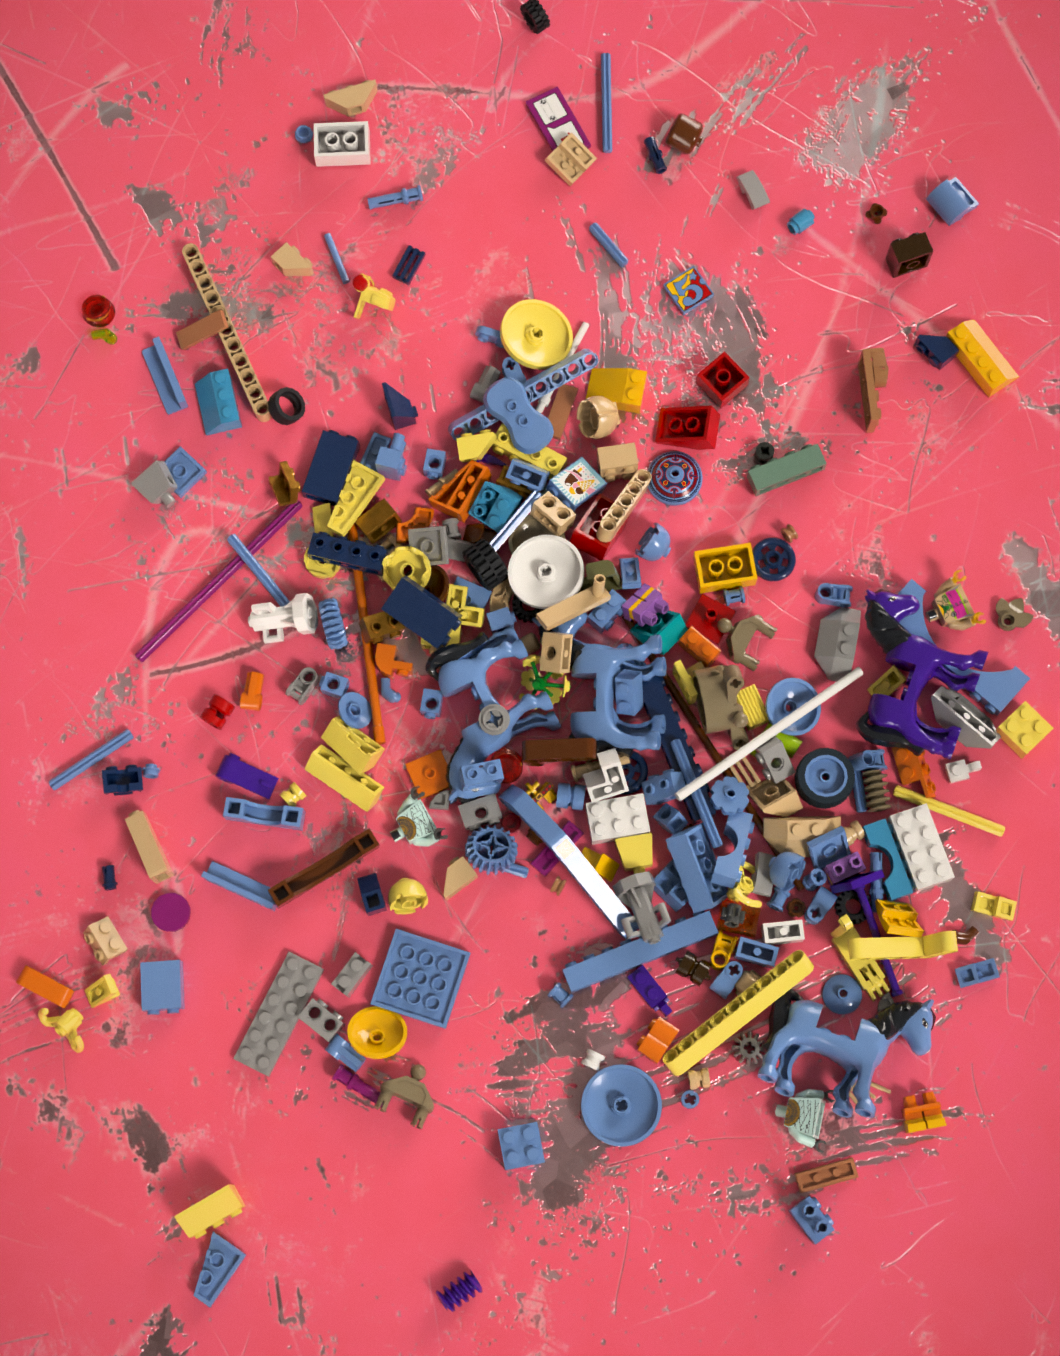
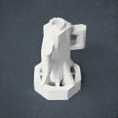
M308 593L296 594L288 604L281 607H276L271 602L253 604L251 606L252 612L248 617V624L250 627H253L255 632L263 631L265 644L284 641L283 628L285 627L297 628L299 633L305 635L315 633L318 626L317 607L313 596ZM277 629V635L269 636V630Z

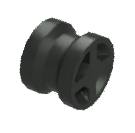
M768 442L758 444L754 455L755 460L759 464H767V461L773 458L774 447Z

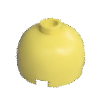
M402 878L390 888L388 903L390 910L392 911L393 909L396 914H412L416 912L415 908L421 906V909H423L428 904V896L424 886L419 881Z

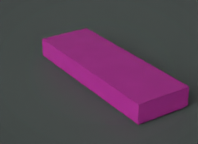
M570 820L562 827V830L574 844L584 834ZM546 845L530 864L546 877L560 860Z

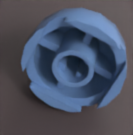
M654 523L655 528L651 526L648 528L638 543L642 545L640 550H635L636 555L647 561H656L662 556L666 557L671 550L669 547L671 543L670 534L658 523Z
M783 852L777 857H773L769 862V875L772 883L784 892L792 890L795 886L792 884L794 880H799L803 874L806 861L803 860L805 858L794 852Z

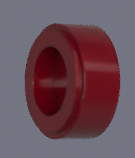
M508 813L502 818L501 825L505 832L515 833L520 829L521 821L516 814Z

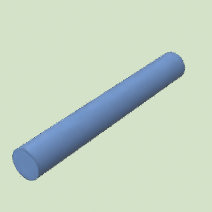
M327 233L324 235L341 280L343 284H347L350 280L331 233Z

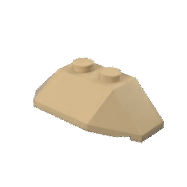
M841 816L763 818V837L780 854L783 852H794L802 857H810L807 842L840 827Z

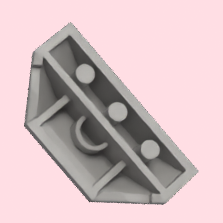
M841 607L820 620L814 658L830 681L837 682L852 670L860 628L861 610Z
M941 686L931 696L936 722L943 728L951 726L960 727L961 731L957 740L965 747L991 749L1001 738L991 719L962 694Z

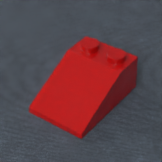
M712 405L661 408L655 442L657 444L696 450L715 449L720 414Z

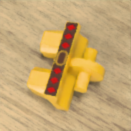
M537 781L532 786L528 782L524 785L527 788L525 792L543 810L544 808L538 803L542 797L549 804L557 798L552 789L554 786L550 782H545L537 791L536 789L540 786Z

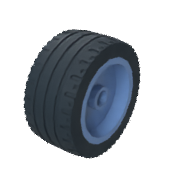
M820 748L808 753L800 761L795 773V785L799 795L806 803L816 808L826 809L841 804L847 799L855 783V773L851 762L843 753L829 748Z

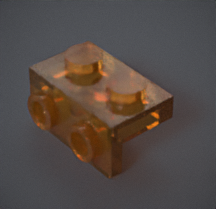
M733 900L722 901L716 926L717 930L755 938L761 909L738 904L742 907L741 911L746 912L743 924L739 923L737 928H731L724 924L725 920L720 919L723 907L727 908L728 904L738 903Z

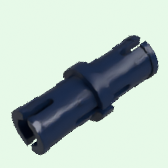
M653 136L648 137L644 140V144L649 153V160L653 162L656 173L662 174L667 170L662 158V151L658 149L655 138Z

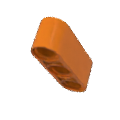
M27 965L24 966L16 980L17 984L64 1009L75 992Z

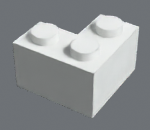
M616 748L597 753L601 769L583 774L592 803L629 791Z

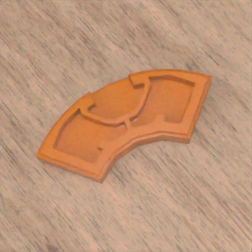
M416 507L410 520L404 523H397L396 543L409 542L408 529L429 527L434 516V509Z

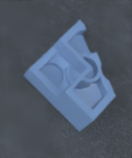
M672 859L654 878L656 883L654 891L677 912L687 903L688 897L681 885L680 876L674 867V860Z

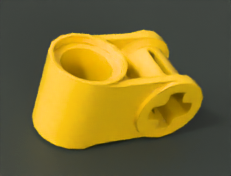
M719 930L710 957L713 969L719 971L726 967L735 948L737 936L731 937ZM714 957H723L724 964H716L714 961Z

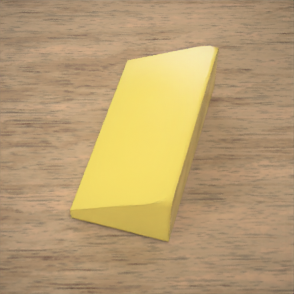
M325 503L313 507L315 533L325 532L334 537V532L327 528L332 515L331 504Z

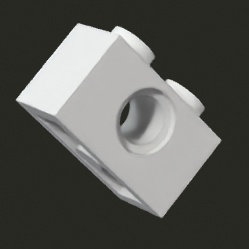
M802 920L763 923L761 925L762 941L765 944L779 945L798 943L805 940Z

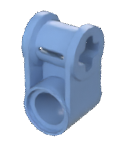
M507 357L503 360L502 373L504 378L511 377L520 383L527 381L518 362L512 357ZM510 365L513 367V370H510L507 366Z
M823 583L815 592V600L825 605L851 607L850 592L853 591V587L843 584ZM820 591H827L829 597H823Z
M884 749L865 750L852 755L850 758L855 771H884L888 769L884 762Z
M821 886L804 914L806 922L811 925L818 924L831 909L838 896ZM816 911L817 917L812 918V913Z
M737 961L729 962L709 988L723 999H726L743 973L742 965ZM737 966L739 974L730 975L731 970L729 967Z

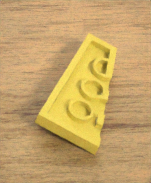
M355 460L352 462V468L346 477V483L340 492L338 503L335 505L327 525L328 530L345 537L385 481L383 475Z

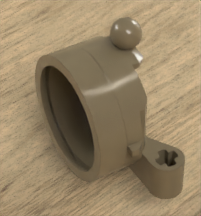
M718 665L693 670L694 687L698 693L696 703L704 733L710 734L728 730L732 746L735 750H738L749 742L744 728L748 724V717L743 713V706L737 703V695L744 685L740 668L737 665Z

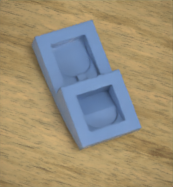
M994 958L955 969L960 988L1000 978Z

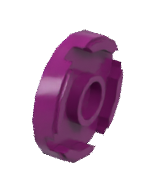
M165 893L159 896L151 908V917L154 924L163 931L176 932L181 930L190 919L191 908L188 901L176 893Z

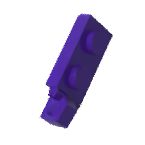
M643 965L627 977L651 1009L653 1008L655 1012L660 1009L665 1017L672 1013L671 1008L667 1005V1002L670 1000L666 993Z

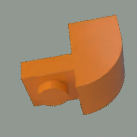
M377 643L375 660L383 676L393 680L394 672L396 675L407 677L408 674L413 675V663L396 661L397 646Z

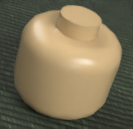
M529 633L521 638L528 654H532L540 649V643L535 634Z

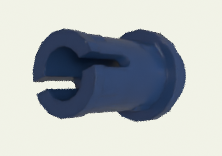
M114 865L102 867L104 880L102 887L106 891L115 890L116 885H118V882L115 880Z

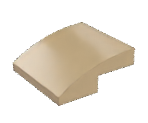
M571 132L544 161L571 186L597 158Z

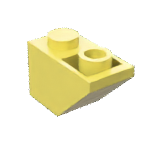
M482 430L477 435H472V433L462 434L460 438H456L459 460L463 463L470 462L471 460H482L497 439V435L491 432V430Z

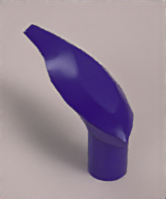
M485 454L482 460L476 461L489 465H506L490 454Z

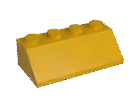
M975 320L962 322L947 333L946 337L959 349L957 358L988 398L1019 378Z

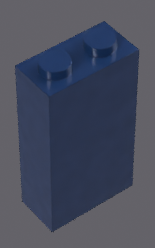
M333 430L322 431L302 489L304 498L324 504L330 503L331 506L337 505L340 492L346 483V477L352 468V462L356 460L360 449L357 438L350 435L346 437L341 436Z
M408 576L401 578L381 608L437 649L442 647V645L445 647L451 639L450 633L452 630L456 631L462 623L460 618L463 616Z

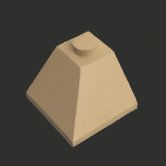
M770 779L765 780L749 789V797L764 813L788 817L803 808L797 791L786 779L777 784Z

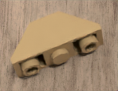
M366 80L361 84L349 85L344 89L333 90L324 94L326 107L348 117L366 112L378 92L376 80Z

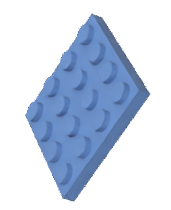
M395 929L370 1004L446 1029L471 953Z

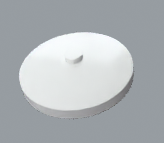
M539 535L524 541L514 551L508 564V580L512 591L523 603L537 609H547L577 594L584 580V563L579 551L571 542L555 535Z

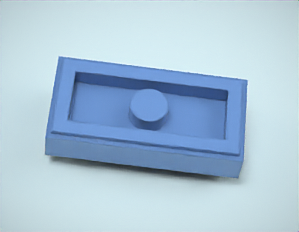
M638 557L619 559L622 589L641 588Z

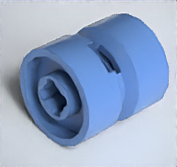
M559 782L556 808L567 809L568 806H571L573 810L583 811L586 785L575 784L571 787L569 783Z

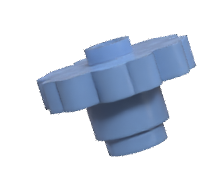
M726 776L723 781H715L711 787L710 793L712 796L710 802L715 810L721 809L723 815L734 816L737 811L743 812L749 803L747 797L749 790L746 788V784L743 782L738 783L735 777Z

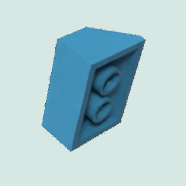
M228 368L210 372L197 381L195 388L206 436L242 428L233 382Z

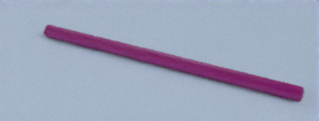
M298 500L297 503L289 504L246 546L249 552L254 555L302 508V503ZM239 555L234 557L135 654L136 658L144 662L245 563Z

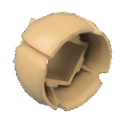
M592 396L582 400L577 408V420L581 421L578 427L587 438L599 439L606 437L620 424L616 402H612L603 396Z

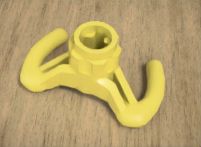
M745 861L744 866L739 868V871H743L740 882H736L733 889L728 888L727 897L733 903L741 902L750 907L760 908L762 906L761 901L747 898L753 891L754 886L752 880L745 876L743 868L753 874L755 873V866Z
M41 1008L38 1011L40 1022L46 1027H54L55 1032L59 1036H66L72 1050L77 1053L84 1050V1042L80 1036H77V1028L82 1024L83 1016L76 1009L71 1008L62 1016L47 1017L46 1015L49 1013V1010Z

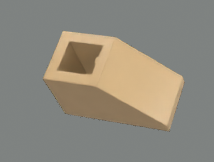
M287 242L271 256L273 265L285 276H312L314 274L311 261L306 257L303 258L299 250L294 245L291 247Z

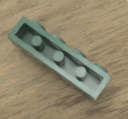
M808 444L802 447L800 451H790L779 459L772 458L767 461V464L752 466L748 471L747 479L755 496L825 470L827 463L818 444L813 446Z

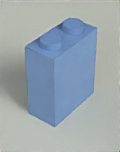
M183 961L141 962L142 1011L147 1012V1015H159V1011L167 1010V1014L179 1013L180 1009H185Z

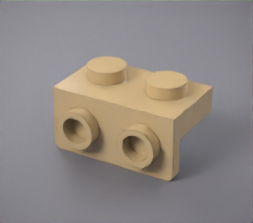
M109 917L88 925L83 932L86 943L92 947L96 960L100 961L102 966L107 964L110 959L128 950Z

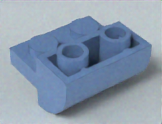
M957 177L950 181L948 179L943 181L926 198L948 226L961 220L965 214L974 210L979 205L977 200Z

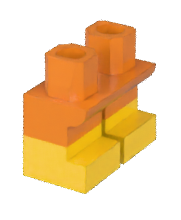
M933 1091L922 1093L924 1105L917 1106L915 1095L903 1097L904 1109L901 1110L906 1133L947 1126L942 1115L941 1104L936 1101Z

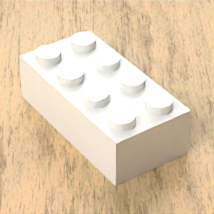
M927 803L890 815L887 818V822H890L894 833L892 836L894 841H897L900 846L901 852L899 854L901 860L904 859L906 862L908 878H911L914 883V893L955 878Z

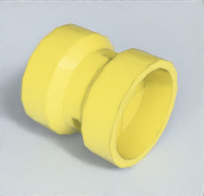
M295 782L289 786L287 791L279 794L289 806L293 807L297 805L299 800H303L306 797V794Z

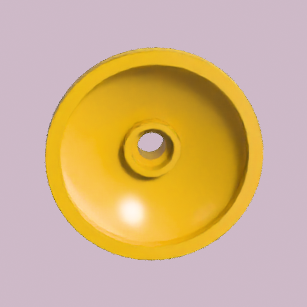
M377 1006L368 1007L357 1012L350 1020L347 1029L348 1041L352 1048L362 1056L372 1059L387 1058L399 1052L404 1046L407 1039V1026L404 1019L398 1013Z

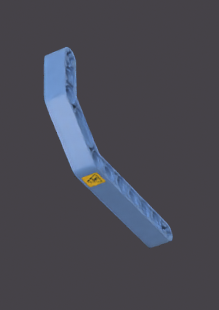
M512 784L498 796L500 801L507 809L518 815L551 849L612 926L626 940L627 936L621 920L631 917V913L567 834L524 790ZM637 922L630 923L633 932L639 929Z

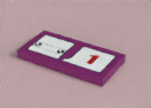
M558 86L526 101V106L552 151L571 132L587 149L591 148L588 138Z

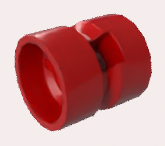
M214 694L209 701L210 707L204 709L200 718L216 729L221 730L226 723L225 717L231 715L235 706Z

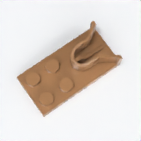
M883 348L862 349L858 361L866 433L874 432L876 426L879 425V419H881V409L877 408L879 392L875 388L886 387L889 368Z

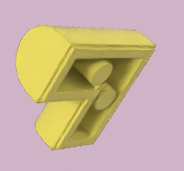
M449 584L446 604L463 615L460 618L461 625L481 628L485 609L466 606L468 587Z

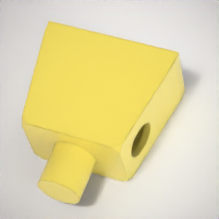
M652 833L615 839V846L625 871L633 870L634 874L645 872V868L652 867Z

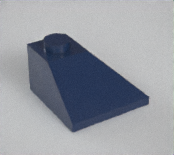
M386 382L382 383L384 396L395 430L416 424L415 417H418L416 406H412L409 399Z

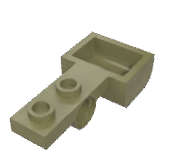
M602 560L586 565L587 577H584L579 592L593 586L594 577L597 574L605 576V589L608 592L612 589H622L621 577L611 561Z

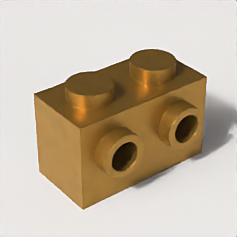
M384 498L366 513L362 514L355 523L368 540L374 544L395 528L397 523H401L402 520Z
M385 611L363 617L358 623L366 644L373 642V645L383 642L388 637L395 639L401 636L405 629L402 623Z

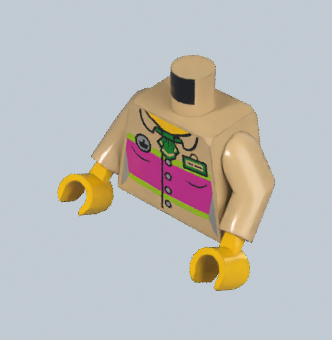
M962 570L955 571L953 577H950L941 584L934 594L932 602L934 609L925 612L929 622L939 619L942 627L960 631L971 628L976 623L981 625L986 623V620H978L979 616L984 615V613H974L961 583L957 584V582L966 580V576L961 579L958 578V574Z

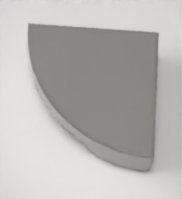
M450 790L437 794L431 800L429 809L449 810L448 799Z
M889 992L880 999L877 1012L894 1003Z

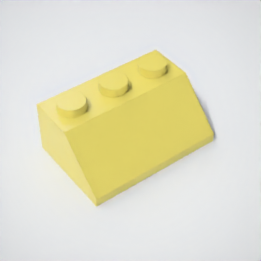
M227 1185L174 1217L189 1238L195 1236L198 1239L207 1234L206 1229L211 1226L215 1229L224 1224L223 1219L228 1216L234 1218L241 1214V1209L245 1207V1204L235 1185Z

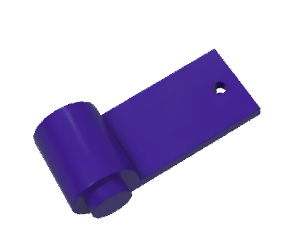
M229 753V756L224 755L215 777L222 781L238 785L266 799H270L279 779L240 761V757Z

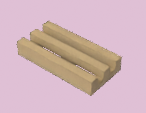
M744 757L741 760L753 777L754 782H752L739 761L735 764L749 784L746 786L749 790L761 783V780L747 758ZM733 765L729 767L733 776L737 778L738 783L743 782Z

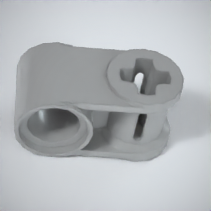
M310 667L304 668L287 688L285 695L293 697L298 701L299 705H303L319 682V676L316 671ZM307 674H314L312 681H305Z

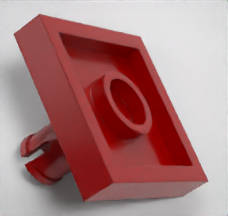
M702 594L685 625L687 629L693 626L710 642L718 645L724 633L718 630V621L722 618H727L731 621L736 611Z

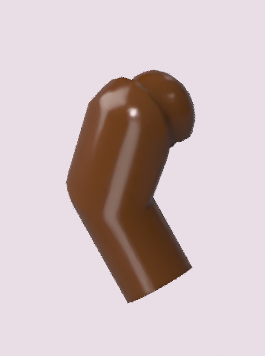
M974 926L965 933L952 930L956 931L957 944L967 945L979 934V931Z

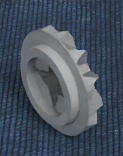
M490 704L484 707L478 718L481 729L492 736L502 734L507 730L510 723L508 711L498 704ZM491 713L495 717H501L497 721L498 727H496L494 723L487 724V722L491 719Z

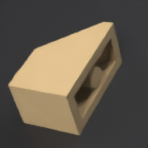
M463 856L461 858L456 857L449 862L450 866L447 868L444 887V898L446 901L478 878L477 873Z

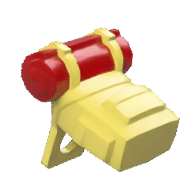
M359 274L354 277L353 286L358 292H361L354 318L360 319L366 302L393 311L396 299L392 296L393 293L384 288L380 290L376 288L373 280L368 275Z

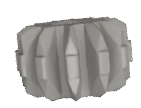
M748 1031L747 1038L743 1032L740 1033L742 1041L738 1038L734 1039L739 1046H732L733 1050H738L733 1056L741 1055L742 1057L738 1062L742 1063L746 1059L747 1066L750 1065L751 1059L754 1064H757L756 1056L763 1059V1054L759 1053V1051L762 1052L759 1045L765 1041L760 1040L757 1042L758 1033L754 1038H751V1031ZM747 1043L754 1047V1051L750 1052L751 1054H748L747 1050L744 1049Z

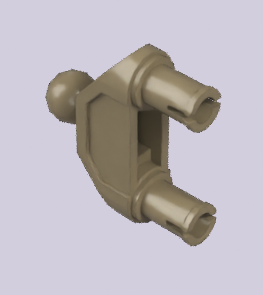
M759 614L735 623L734 626H732L729 619H720L717 624L718 630L722 633L729 632L726 642L731 661L735 664L741 663L755 671L760 661L746 654L745 649L755 631L758 630L772 639L777 628L763 621L764 618Z
M417 1064L411 1068L412 1078L403 1076L381 1084V1093L374 1108L378 1110L383 1103L380 1111L386 1112L392 1096H396L418 1108L410 1124L413 1127L417 1125L416 1128L422 1129L428 1113L433 1112L434 1104L425 1084L419 1082V1080L426 1076V1069L424 1066Z

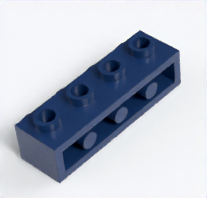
M313 532L307 553L311 560L383 576L382 561L388 556V552L383 546H369L359 540L352 542L343 536L335 538L325 532H319V534Z

